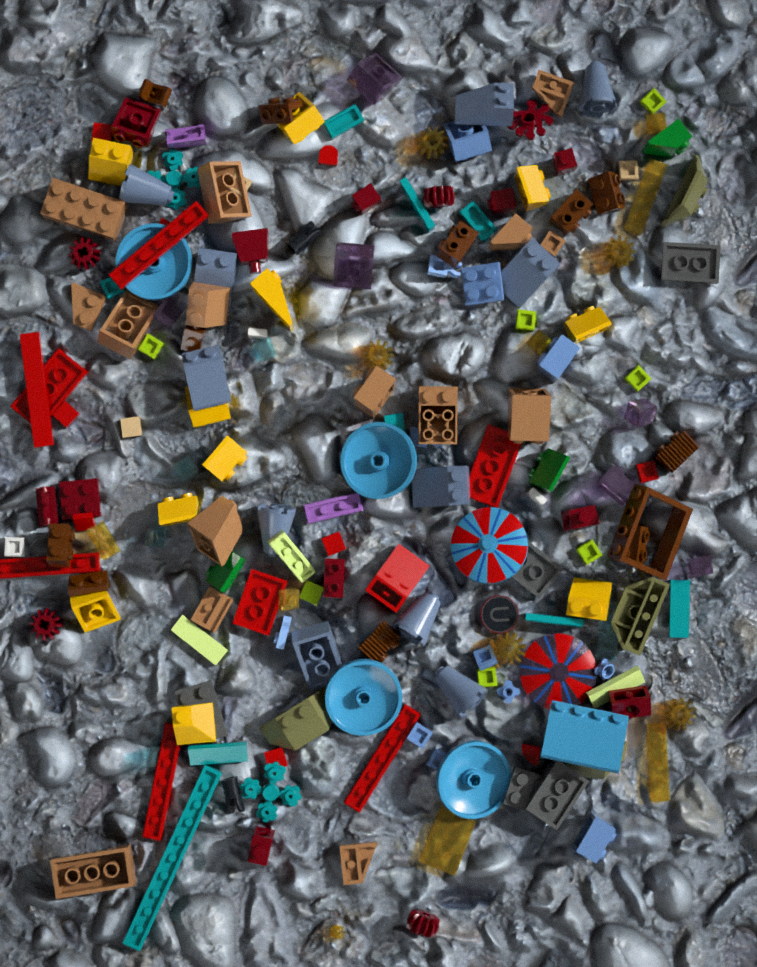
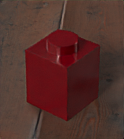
M572 148L553 153L552 162L557 176L576 170L577 163Z
M371 183L352 195L353 201L351 204L355 211H360L362 215L381 203V197Z
M513 188L490 192V198H487L488 209H492L493 214L516 209Z

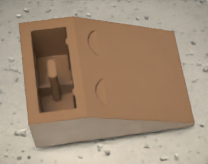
M419 386V444H457L458 387Z

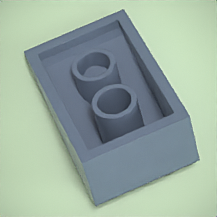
M492 83L455 96V124L512 126L514 83Z
M532 238L501 271L504 295L520 308L559 268L560 263Z
M199 248L194 282L230 287L228 313H230L238 255L237 253Z
M219 345L182 353L194 411L232 402L224 359Z
M447 466L416 469L412 479L413 508L471 505L469 467Z
M328 621L291 632L292 643L310 691L327 686L332 674L342 666Z

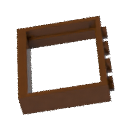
M634 483L607 557L652 577L666 581L693 509L647 486ZM649 496L673 507L651 568L626 557Z

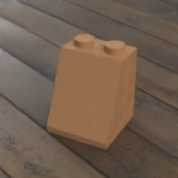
M508 388V437L513 443L523 444L524 441H532L533 444H543V441H549L551 395L546 389Z
M224 496L218 498L187 523L197 550L220 566L226 563L243 532L242 519L237 513L236 503Z

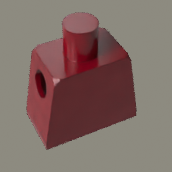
M268 228L233 232L232 238L241 265H249L250 274L252 275L260 274V263L268 262Z
M596 505L560 512L564 531L600 524Z
M256 826L247 862L263 866L268 865L275 834L274 829Z

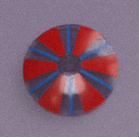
M553 633L538 638L526 649L520 662V681L529 698L543 708L550 710L552 700L580 705L588 698L586 692L592 690L595 686L597 675L594 673V669L597 666L592 652L582 641L571 635Z

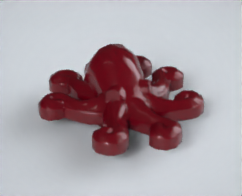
M529 100L527 102L529 109L527 111H514L513 119L515 120L512 122V126H507V128L510 130L516 129L515 134L518 137L525 135L526 139L533 140L535 138L533 133L535 128L537 127L536 134L538 136H544L546 130L542 128V121H545L547 126H551L553 118L544 115L549 112L547 104H542L541 109L535 110L537 106L536 101Z

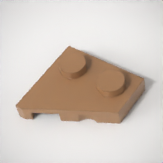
M538 70L532 90L561 118L574 82Z
M72 282L73 324L92 332L107 297Z
M377 841L339 846L343 885L363 883L376 849Z

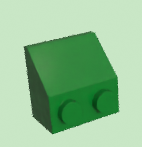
M677 119L650 139L642 151L645 154L672 157L675 154L679 156L687 150V147L690 145L689 141L693 136L680 119Z
M547 448L546 451L542 450L537 458L539 464L536 468L532 467L527 476L530 478L528 483L549 494L553 491L570 457L550 448Z
M232 551L223 566L216 563L214 567L212 565L209 567L205 574L208 576L206 581L223 593L227 592L247 560Z

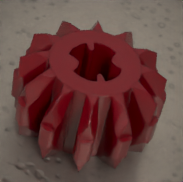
M434 186L423 190V202L427 208L448 207L454 204L455 194L451 186Z
M82 237L80 238V243L74 240L73 243L76 246H69V250L72 253H69L68 257L73 258L71 264H77L79 270L83 266L85 270H89V264L94 268L96 265L93 261H100V258L96 256L101 254V251L96 249L98 244H92V239L90 238L85 242V239ZM87 251V253H88L87 256H86V255H84V256L81 255V252L85 253V252Z
M45 608L44 613L41 610H37L38 616H31L35 622H29L30 626L35 627L30 632H37L35 638L39 639L42 636L43 641H47L48 637L51 640L55 639L53 633L60 634V631L56 628L63 626L61 623L57 624L61 616L54 618L56 611L53 610L49 614V608ZM43 620L45 622L49 621L48 629L42 627V624H44Z
M414 909L408 915L406 927L416 935L427 938L435 937L439 929L440 919L430 912Z

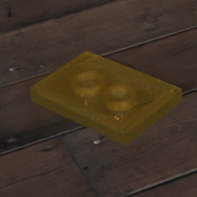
M440 807L419 862L455 876L476 821L462 818L450 810Z

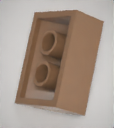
M241 161L208 162L197 168L205 210L209 215L207 218L208 224L228 223L252 217ZM233 187L240 192L242 191V196L228 189Z

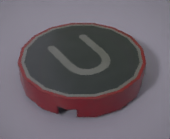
M501 595L487 599L482 605L480 612L481 621L486 629L499 634L514 628L519 615L518 608L513 600Z

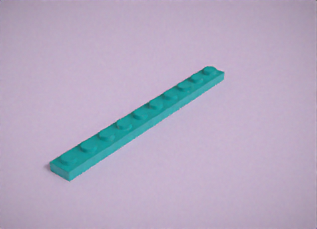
M204 765L123 944L141 951L223 772Z

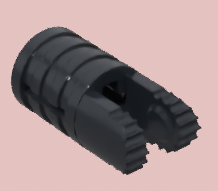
M312 221L308 222L286 242L296 255L322 233L319 228L313 229L315 225Z
M238 776L221 780L228 813L232 814L235 812L234 804H236L239 812L245 811Z

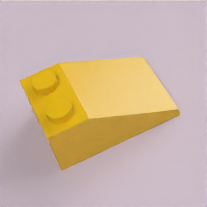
M266 268L250 285L263 302L292 331L294 327L281 286V278L274 270L270 272Z

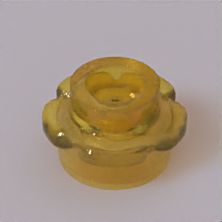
M333 924L332 928L328 927V936L343 939L346 932L343 931V926Z

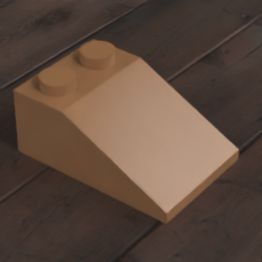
M126 289L100 329L97 342L131 360L150 328L160 306L140 298Z

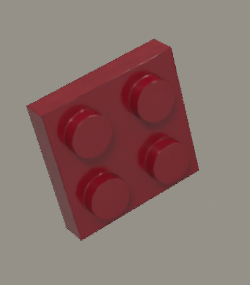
M98 478L59 482L63 520H73V514L89 512L93 513V517H102Z

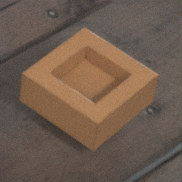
M550 230L540 245L555 258L566 240Z

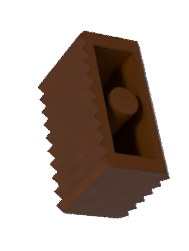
M684 430L680 433L676 431L669 438L671 442L668 445L662 444L655 451L657 455L654 458L669 474L673 473L699 448V445Z
M383 621L357 649L368 659L382 663L387 657L385 653L390 648L394 650L401 643L398 640L401 636L389 624Z

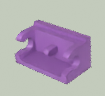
M203 124L177 129H165L169 149L207 144Z

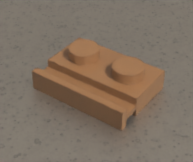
M209 586L191 621L216 633L234 599Z

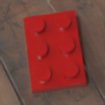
M251 569L233 624L269 636L288 581Z

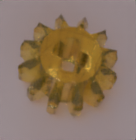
M428 126L427 132L421 130V136L417 137V141L420 142L417 144V149H422L421 155L427 152L428 159H430L431 154L437 159L438 153L444 155L445 151L443 149L448 148V144L445 143L448 141V137L443 136L444 130L438 133L437 126L434 127V131H431L430 126ZM431 139L435 140L434 146L430 145Z
M620 235L617 236L616 240L611 237L609 239L610 243L606 242L604 245L607 249L603 250V254L608 255L604 260H611V267L615 263H617V268H621L622 264L627 267L629 265L628 261L634 260L632 254H635L636 250L630 249L634 243L627 244L628 237H625L623 241H621ZM617 248H620V251L623 252L621 256L618 255V252H615Z
M377 339V345L370 341L371 348L364 346V350L368 353H362L363 358H368L363 362L364 365L371 363L369 369H373L374 366H382L384 371L387 370L385 363L392 365V361L387 358H394V354H389L393 348H386L388 344L386 341L381 346L380 339ZM378 351L381 352V356L383 358L381 360L380 358H378V360H375V352L377 354Z
M509 632L505 633V639L502 635H499L498 638L501 642L494 641V644L499 647L493 649V652H500L496 659L503 658V664H506L509 660L510 665H514V658L517 662H520L521 659L518 655L525 656V653L520 650L526 648V645H519L523 638L520 637L516 640L517 634L513 633L510 637ZM508 644L514 646V650H511L512 653L505 650Z
M673 698L671 699L673 705L665 704L669 710H663L662 713L668 714V716L663 718L665 722L670 721L668 727L671 728L675 725V730L679 731L680 726L684 730L687 729L686 723L691 726L693 725V722L689 719L696 718V715L690 714V712L695 710V707H689L690 701L687 700L684 703V699L679 698L677 703L676 699ZM681 709L683 716H679V719H677L678 717L675 716V713Z

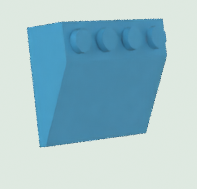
M552 700L541 757L619 774L629 716Z

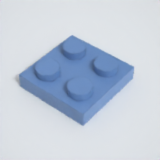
M499 262L461 268L466 306L504 301Z

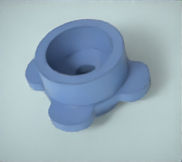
M603 658L594 669V673L600 675L602 680L608 679L614 673V665L609 663L608 659Z
M506 680L504 685L497 689V694L502 696L506 703H511L512 699L520 694V690L512 685V681Z

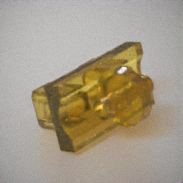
M104 521L86 531L104 561L121 551Z

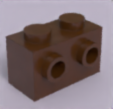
M576 189L551 216L549 221L566 236L569 232L573 234L580 226L578 222L582 218L586 220L593 212L591 210L593 203Z
M459 221L457 226L452 225L447 233L449 235L447 240L442 239L437 247L439 249L437 257L455 269L479 235L477 231L462 221Z
M50 524L46 561L51 568H70L71 560H73L72 542L75 540V531L72 530L69 524Z

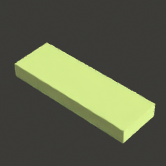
M283 530L267 541L301 583H304L317 572Z
M184 615L179 618L171 629L172 632L214 665H217L228 651V649Z
M635 666L586 693L593 708L596 709L609 702L608 691L637 687L645 683L640 668Z

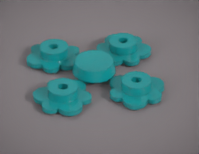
M172 148L169 152H164L162 155L164 166L172 170L168 172L166 178L159 170L155 172L150 170L147 173L174 187L171 190L174 192L173 200L171 203L168 202L167 206L177 210L180 206H185L187 203L184 198L185 192L177 188L181 185L182 181L184 180L190 188L194 186L199 188L201 186L197 171L199 167L188 168L187 173L183 177L179 171H176L178 166L183 165V153Z
M276 761L273 764H266L264 768L266 771L264 777L271 784L265 785L262 789L259 785V780L247 777L244 779V783L240 785L243 798L250 797L255 799L262 792L266 801L264 804L260 803L258 805L256 816L262 819L263 822L273 821L277 818L276 812L278 808L273 805L272 801L277 799L278 796L283 799L282 803L284 805L289 804L292 807L296 806L298 800L302 798L299 793L300 788L296 785L292 787L286 785L285 789L279 793V788L275 783L278 780H283V774L286 772V769Z

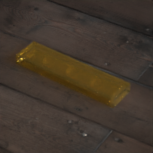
M649 158L623 230L639 236L642 235L668 164Z
M647 723L646 741L650 802L670 801L666 723Z

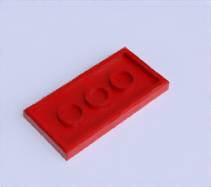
M59 348L44 364L51 418L52 414L66 401L89 373ZM25 387L10 407L31 424L27 389Z
M490 424L487 425L469 473L470 499L490 507L498 508L521 444L510 441L508 431Z

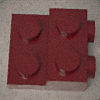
M125 97L112 124V136L120 142L130 141L138 148L148 147L160 117L161 109Z

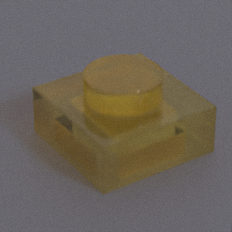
M664 112L645 116L647 135L658 134L667 127Z
M538 329L526 344L541 356L552 340Z
M299 589L279 590L280 610L285 611L299 608Z

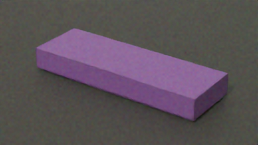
M357 492L303 505L307 524L363 511L360 494Z

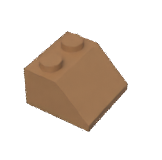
M515 213L490 241L488 249L490 251L518 250L520 246L524 247L531 240L533 228Z
M192 282L188 294L185 325L202 328L226 325L231 288Z

